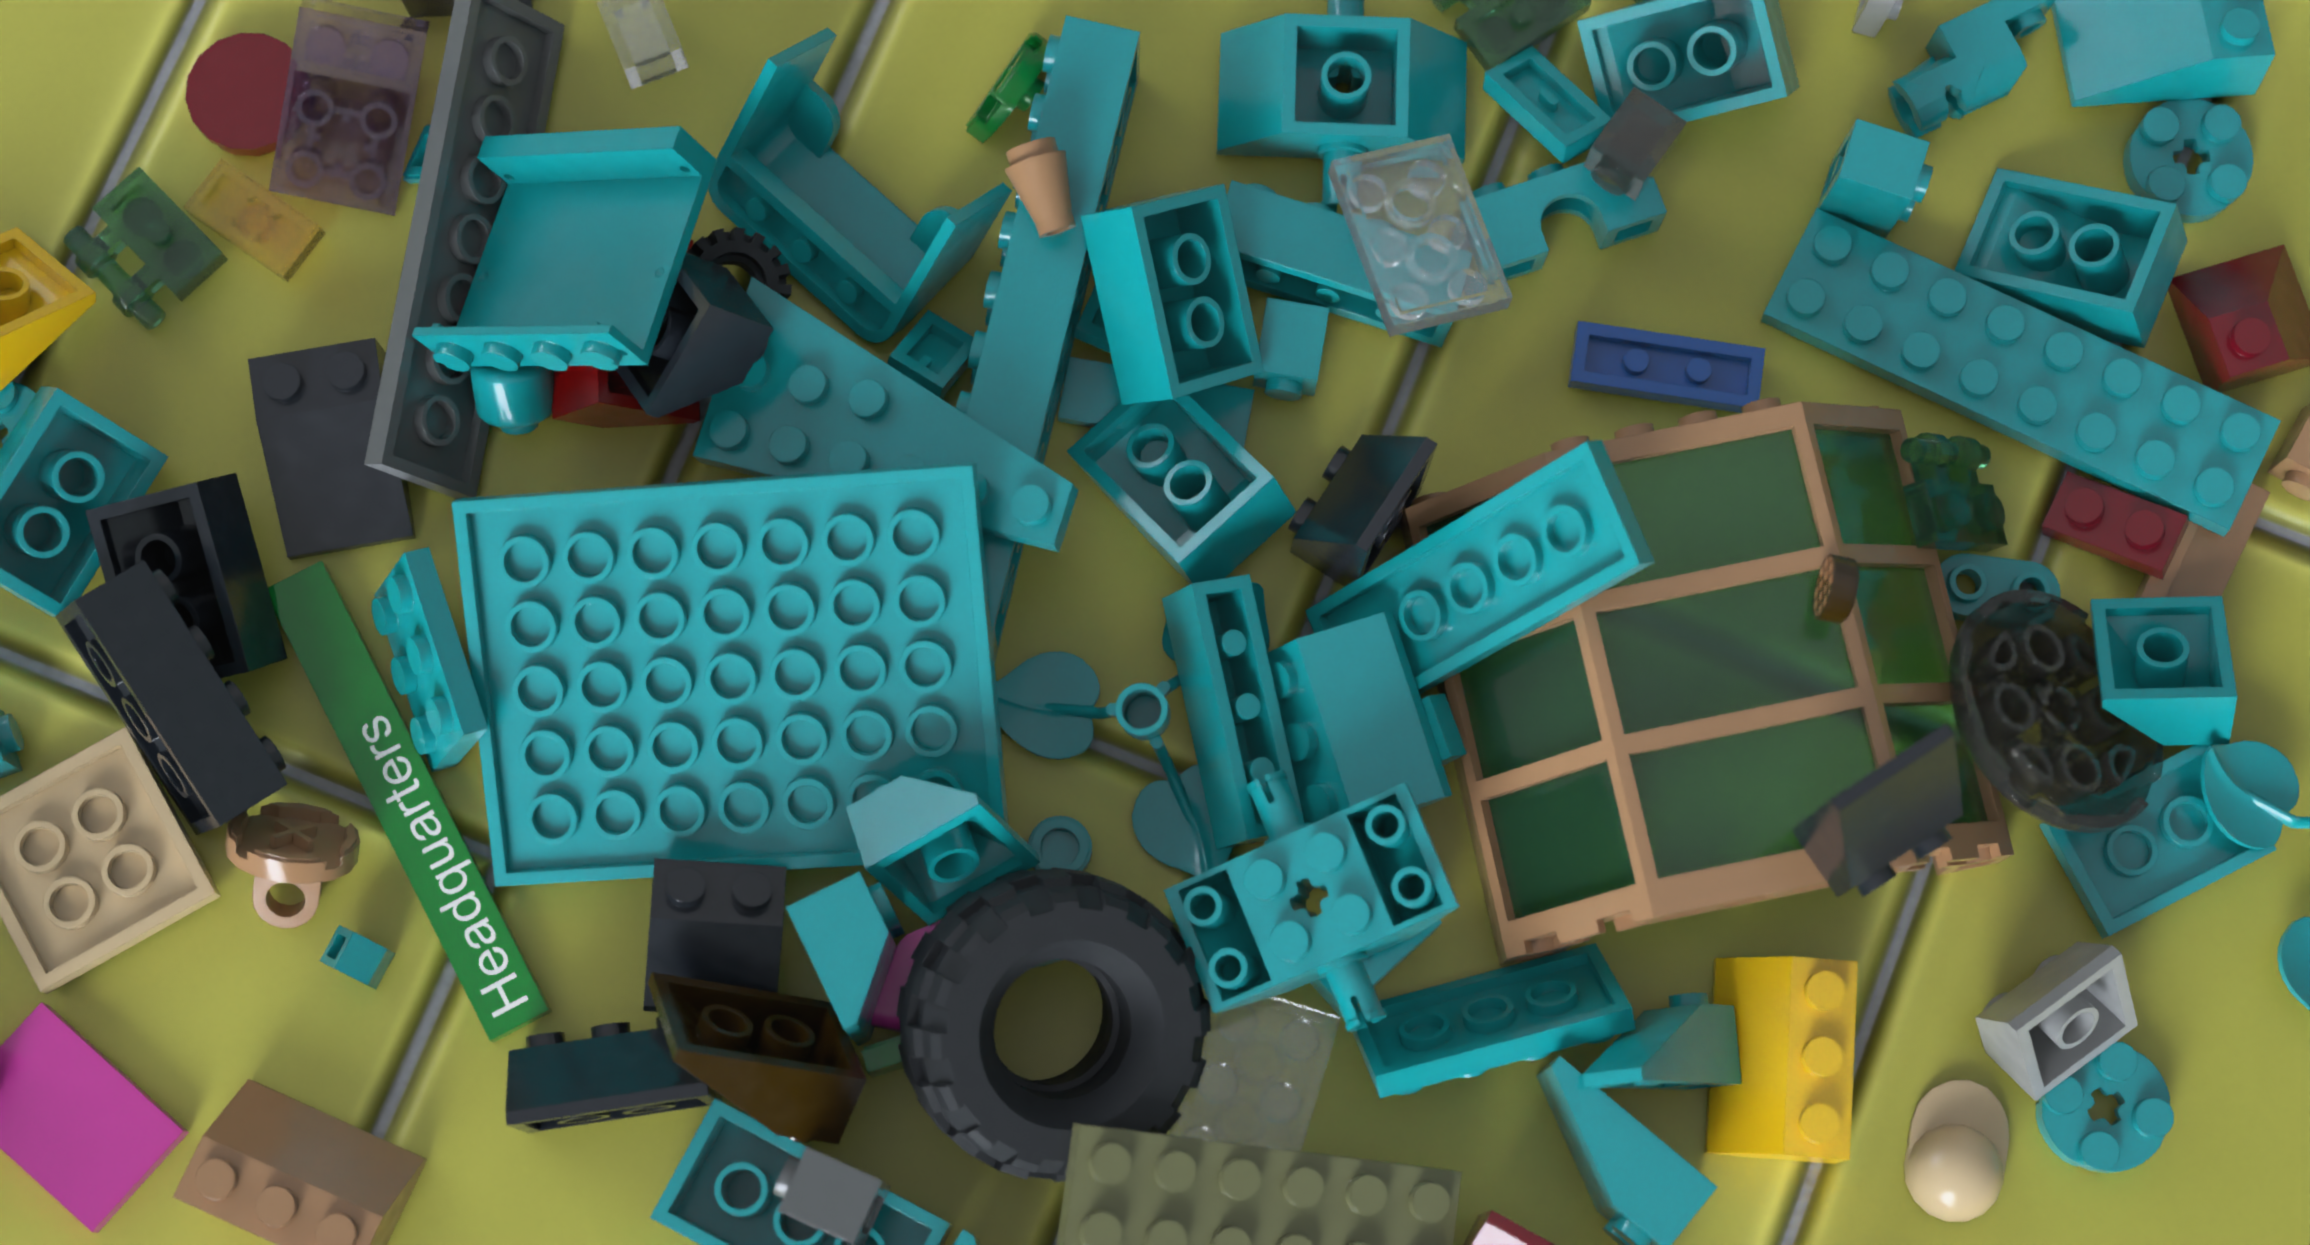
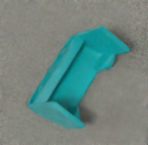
M827 27L768 58L716 158L717 163L708 190L716 207L737 227L745 228L746 235L753 236L757 232L765 236L766 238L762 243L771 249L776 245L781 251V254L777 257L781 265L788 264L791 275L856 334L867 341L878 343L889 339L901 331L973 257L1012 190L1004 183H1001L959 210L951 206H938L927 212L921 218L918 225L830 148L840 129L839 111L832 97L813 81L837 36Z

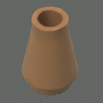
M1055 137L1033 140L1008 150L1006 156L1010 166L1004 171L1035 223L1039 238L1060 234L1076 227L1072 214L1066 151L1058 149Z

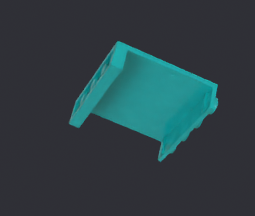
M681 126L485 136L477 158L508 185L456 327H444L440 323L432 324V327H415L412 337L434 353L433 359L437 363L444 364L449 369L462 372L468 371L473 366H492L504 371H516L519 366H542L554 371H565L568 369V366H593L598 369L613 371L618 366L648 365L717 159Z

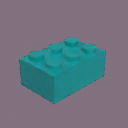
M1225 184L1175 192L1081 216L1122 405L1175 399L1264 372Z
M41 386L0 449V587L49 616L55 617L74 600L81 597L100 567V561L85 510L144 496L168 459V456L61 389Z

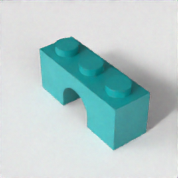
M1620 144L1607 145L1588 154L1585 158L1586 162L1565 169L1561 163L1549 164L1530 173L1527 176L1528 181L1505 188L1503 182H1496L1473 191L1469 195L1470 200L1464 201L1458 221L1483 288L1543 268L1549 249L1542 233L1541 222L1554 214L1569 213L1582 218L1591 227L1600 250L1658 231L1667 210L1641 144L1623 150Z

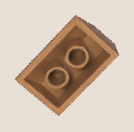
M248 1079L203 1134L173 1198L277 1245H387L427 1159Z

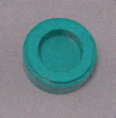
M1052 816L1041 821L1033 829L1028 840V844L1038 853L1041 862L1033 867L1034 870L1051 869V867L1085 871L1091 861L1092 842L1090 835L1079 821L1071 817Z

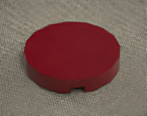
M238 33L217 40L198 56L187 77L185 101L192 122L211 143L218 145L220 149L233 155L261 156L282 149L294 139L293 134L299 130L301 124L303 123L305 126L312 112L314 88L303 61L286 43L267 34Z

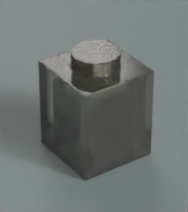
M1634 87L1592 144L1584 167L1591 171L1592 179L1605 191L1617 196H1621L1624 193L1636 201L1678 143L1687 122Z

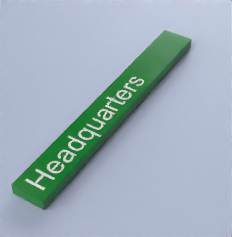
M321 560L268 587L274 611L489 1040L494 1043L551 1013L552 1011L423 756L416 751L410 730L326 564Z

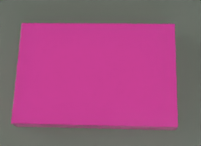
M41 1002L0 1046V1149L91 1232L98 1233L189 1132L53 1008Z

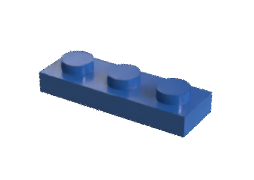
M1578 321L1575 328L1568 387L1742 413V406L1760 398L1766 348Z

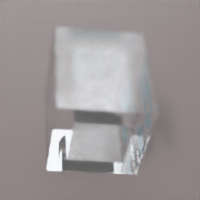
M602 0L597 2L631 90L689 68L682 45L663 0Z

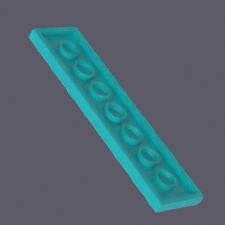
M1816 208L1761 318V322L2128 493L2188 516L2189 521L2223 537L2230 530L2281 422L2277 418L1819 208Z

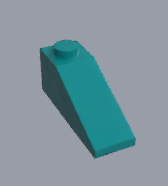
M1685 993L1668 996L1669 1008L1645 1010L1635 1020L1636 1030L1622 1033L1583 1073L1584 1087L1693 1090L1742 1084L1734 1005L1709 1004L1708 993Z

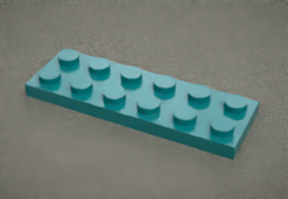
M1586 441L1305 610L1314 633L1375 614L1392 611L1419 694L1421 695L1651 565L1655 560L1603 441Z

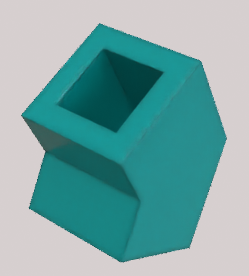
M338 925L320 962L377 989L395 953Z

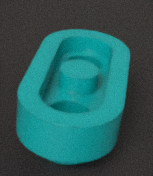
M1961 553L1947 558L1940 564L1954 620L2016 628H2031L2049 618L2055 612L2060 602L2061 592L2057 578L2047 567L2036 562ZM1957 575H1967L1973 579L1975 583V592L1973 594H1965L1958 589L1956 584ZM2021 583H2030L2036 587L2038 591V600L2036 602H2029L2021 596L2019 590Z

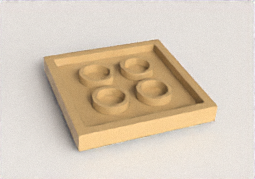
M126 726L0 796V916L40 992L48 994L221 897L155 771Z

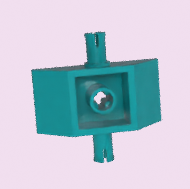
M1328 0L1327 15L1284 13L1221 33L1217 155L1322 159L1323 182L1322 201L1320 203L1331 207L1337 213L1339 190H1342V215L1355 214L1361 210V160L1464 164L1467 42L1412 18L1364 16L1365 0ZM1338 83L1348 84L1349 93L1337 91L1336 85Z
M1285 770L1266 774L1264 777L1267 783H1261L1260 779L1257 778L1246 786L1269 837L1264 842V845L1165 889L1164 893L1186 947L1191 946L1195 954V969L1213 1013H1221L1280 995L1319 978H1327L1346 1023L1345 1028L1347 1032L1365 1028L1368 1026V1021L1372 1020L1373 1023H1376L1387 1017V1014L1380 1004L1363 962L1369 956L1414 937L1460 907L1408 783H1401L1314 823H1305L1287 781L1288 777ZM1315 887L1328 891L1329 895L1320 901L1322 913L1319 915L1306 909V900L1309 899V893Z

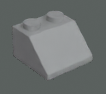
M2076 942L2060 955H2053L2045 959L2032 976L2009 993L2005 992L1995 996L1985 1006L1983 1012L1975 1017L1985 1052L2035 1101L2138 1026L2121 952L2113 945Z

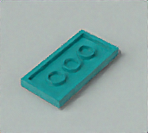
M1594 943L1381 1000L1380 1004L1385 1009L1387 1017L1376 1023H1373L1372 1020L1368 1021L1367 1027L1352 1033L1379 1098L1394 1094H1412L1421 1090L1424 1086L1457 1077H1476L1488 1069L1521 1060H1539L1548 1056L1551 1052L1576 1045L1602 1043L1610 1040L1617 1034L1636 1030L1632 1006L1597 944Z

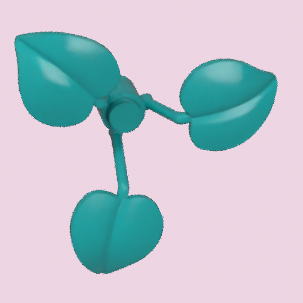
M1252 582L1268 653L1270 637L1265 611L1264 590L1260 584ZM1166 622L1163 630L1162 645L1166 654L1175 661ZM1058 651L1036 655L1027 659L1006 676L996 681L1000 727L1016 743L1037 756L1061 760L1084 753L1090 747L1094 737L1092 719L1117 717L1122 728L1131 737L1138 740H1149L1168 780H1159L1148 784L1139 793L1135 801L1132 822L1135 835L1141 846L1161 863L1194 876L1227 862L1233 847L1216 850L1198 764L1189 767L1179 775L1161 737L1171 721V708L1166 697L1181 686L1178 674L1167 681H1161L1157 687L1148 683L1130 685L1120 693L1116 703H1109L1105 707H1094L1100 696V684L1095 672L1082 658L1071 653Z
M2239 741L2208 747L2203 755L2200 777L2203 799L2213 822L2230 840L2250 849L2262 850L2272 847L2277 843L2283 824L2295 829H2310V817H2301L2289 813L2299 798V782L2292 764L2281 752L2257 741ZM2302 917L2293 921L2281 936L2277 960L2282 980L2287 988L2310 1011V917Z

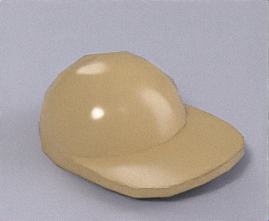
M1950 1080L1930 1089L1917 1103L1910 1122L1904 1160L1905 1183L1913 1200L1927 1214L1946 1222H1967L1983 1215L1997 1201L2004 1183L2009 1146V1123L2001 1102L1987 1087L1971 1080Z

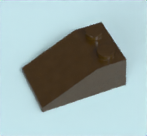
M657 972L651 973L648 985L674 1062L776 1135L785 1136L800 1143L811 1141L832 1144L840 1143L867 1079L851 1039L844 1030L831 1002Z

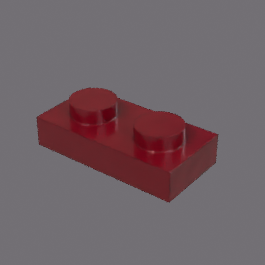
M2067 471L2043 521L2042 533L2050 538L2163 580L2189 523L2188 516Z

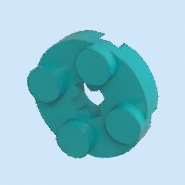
M2203 99L2170 100L2148 111L2131 134L2124 149L2123 168L2131 191L2136 196L2176 203L2182 223H2199L2210 220L2220 214L2243 194L2253 170L2252 146L2246 131L2241 127L2240 115L2228 105H2215ZM2184 147L2193 149L2202 159V163L2197 166L2195 174H2188L2185 164L2174 162L2173 155L2180 154Z
M2124 1042L2113 1043L2042 1096L2039 1102L2036 1103L2037 1125L2049 1148L2060 1159L2075 1167L2080 1166L2089 1171L2102 1173L2125 1171L2148 1160L2161 1146L2164 1136L2171 1130L2174 1123V1112L2170 1106L2169 1091L2161 1073L2148 1058ZM2095 1089H2099L2104 1096L2113 1095L2117 1100L2118 1106L2114 1109L2117 1118L2111 1125L2105 1118L2093 1120L2089 1116L2087 1110L2095 1104L2091 1095Z

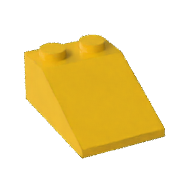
M18 227L0 234V391L96 302V292Z

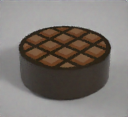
M1828 554L1824 559L1818 573L1813 595V616L1816 620L1842 624L1848 619L1853 609L1859 586V566L1855 559L1834 554Z

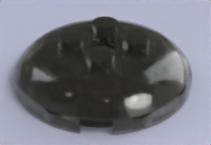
M2024 589L2003 592L1975 608L1966 618L1956 635L1950 654L1949 693L1951 706L1959 733L1967 750L1983 775L2008 801L2026 814L2047 825L2069 832L2098 833L2115 829L2131 821L2149 805L2145 800L2151 784L2161 779L2164 754L2163 745L2102 708L2093 630L2085 624L2088 613L2065 599L2041 591Z

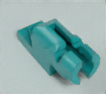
M1991 0L1939 25L1925 47L1930 57L1905 76L1892 81L1894 85L1888 88L1892 109L1903 131L1907 135L1918 138L1941 127V122L1947 119L1948 114L1951 118L1960 119L1966 114L2008 95L2027 67V62L2016 40L2035 32L2047 22L2045 15L2055 0Z

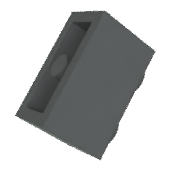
M806 1146L801 1160L793 1156L788 1158L773 1193L783 1198L777 1211L852 1245H865L891 1186L883 1180Z

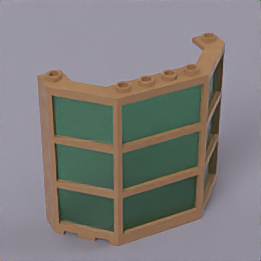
M1772 397L1750 402L1741 407V414L1718 418L1715 410H1705L1678 419L1679 426L1654 431L1652 423L1630 425L1617 430L1614 433L1615 439L1603 441L1655 562L1437 685L1438 694L1445 693L1467 752L1466 755L1454 760L1500 966L1564 952L1570 946L1590 941L1591 936L1605 933L1604 923L1614 920L1616 932L1643 925L1830 887L1791 829L1830 799L1945 723L1948 724L1955 734L1963 815L1945 826L1953 837L1951 840L1919 861L1913 852L1909 850L1891 862L1890 865L1896 873L1917 871L1926 868L1925 863H1929V856H1932L1936 875L1938 876L1997 864L2014 855L1900 409L1803 401L1781 405L1780 398ZM1574 436L1559 440L1551 444L1550 452L1542 453L1450 491L1430 493L1415 498L1412 501L1413 506L1405 508L1400 522L1406 550L1584 442L1590 441L1589 436ZM1828 554L1853 558L1859 566V586L1856 600L1848 619L1842 624L1816 620L1813 616L1815 584L1821 565Z

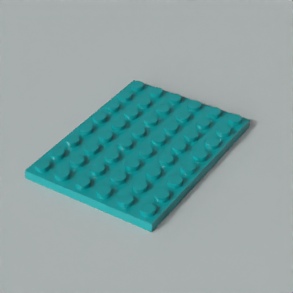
M976 462L458 498L452 501L471 677L488 726V730L479 739V749L495 887L653 878L654 858L786 867V870L864 865L846 807L867 796L875 788L887 784L901 775L976 793L1009 825Z

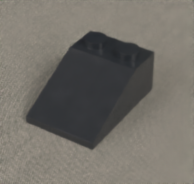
M376 338L248 359L256 422L287 557L290 560L416 538L408 481L364 465L386 352Z
M1362 434L1352 450L1342 445L1322 475V478L1329 481L1330 484L1318 502L1307 497L1288 526V529L1296 534L1293 538L1290 553L1344 587L1367 574L1401 522L1405 508L1410 507L1412 501L1420 493L1438 444L1428 437Z
M1945 723L1830 799L1791 829L1837 897L1853 887H1856L1861 896L1865 897L1897 875L1890 865L1891 862L1909 850L1913 852L1919 861L1953 838L1945 826L1963 815L1955 734L1948 724Z

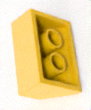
M1797 956L1714 959L1712 1004L1734 1005L1742 1084L1708 1088L1705 1154L1828 1164L1850 1160L1858 961Z

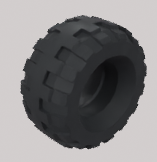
M1054 867L1043 870H1019L995 877L996 881L975 892H966L946 908L948 913L930 934L924 933L911 956L914 962L906 985L900 986L896 1013L900 1019L901 1044H898L904 1072L918 1097L917 1100L937 1127L964 1151L989 1166L1024 1179L1034 1177L1051 1179L1054 1182H1065L1073 1122L1167 1134L1182 1115L1177 1110L1189 1089L1198 1088L1207 1062L1201 1056L1204 1036L1207 1035V1032L1211 1031L1210 1004L1204 998L1201 981L1195 969V954L1191 946L1186 947L1184 940L1174 928V923L1147 899L1119 883L1084 871ZM1056 959L1079 964L1096 979L1101 993L1102 1020L1096 1040L1080 1062L1060 1075L1042 1080H1029L1018 1076L1010 1071L1001 1061L995 1047V1018L1004 994L1018 977L1038 964Z

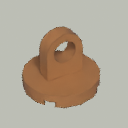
M269 803V805L261 806L260 815L248 817L246 810L227 824L226 855L237 868L254 875L252 898L253 906L259 917L268 924L279 928H296L307 923L315 915L323 882L332 881L350 873L358 862L360 847L358 830L351 823L347 827L338 825L339 815L332 813V811L326 808L303 803ZM278 883H291L302 890L305 898L295 905H285L276 901L269 889Z

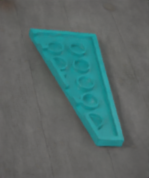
M751 277L746 293L774 329L768 338L767 348L763 356L754 362L743 383L712 395L692 455L703 464L755 477L976 462L983 534L1060 552L1078 494V490L1073 483Z

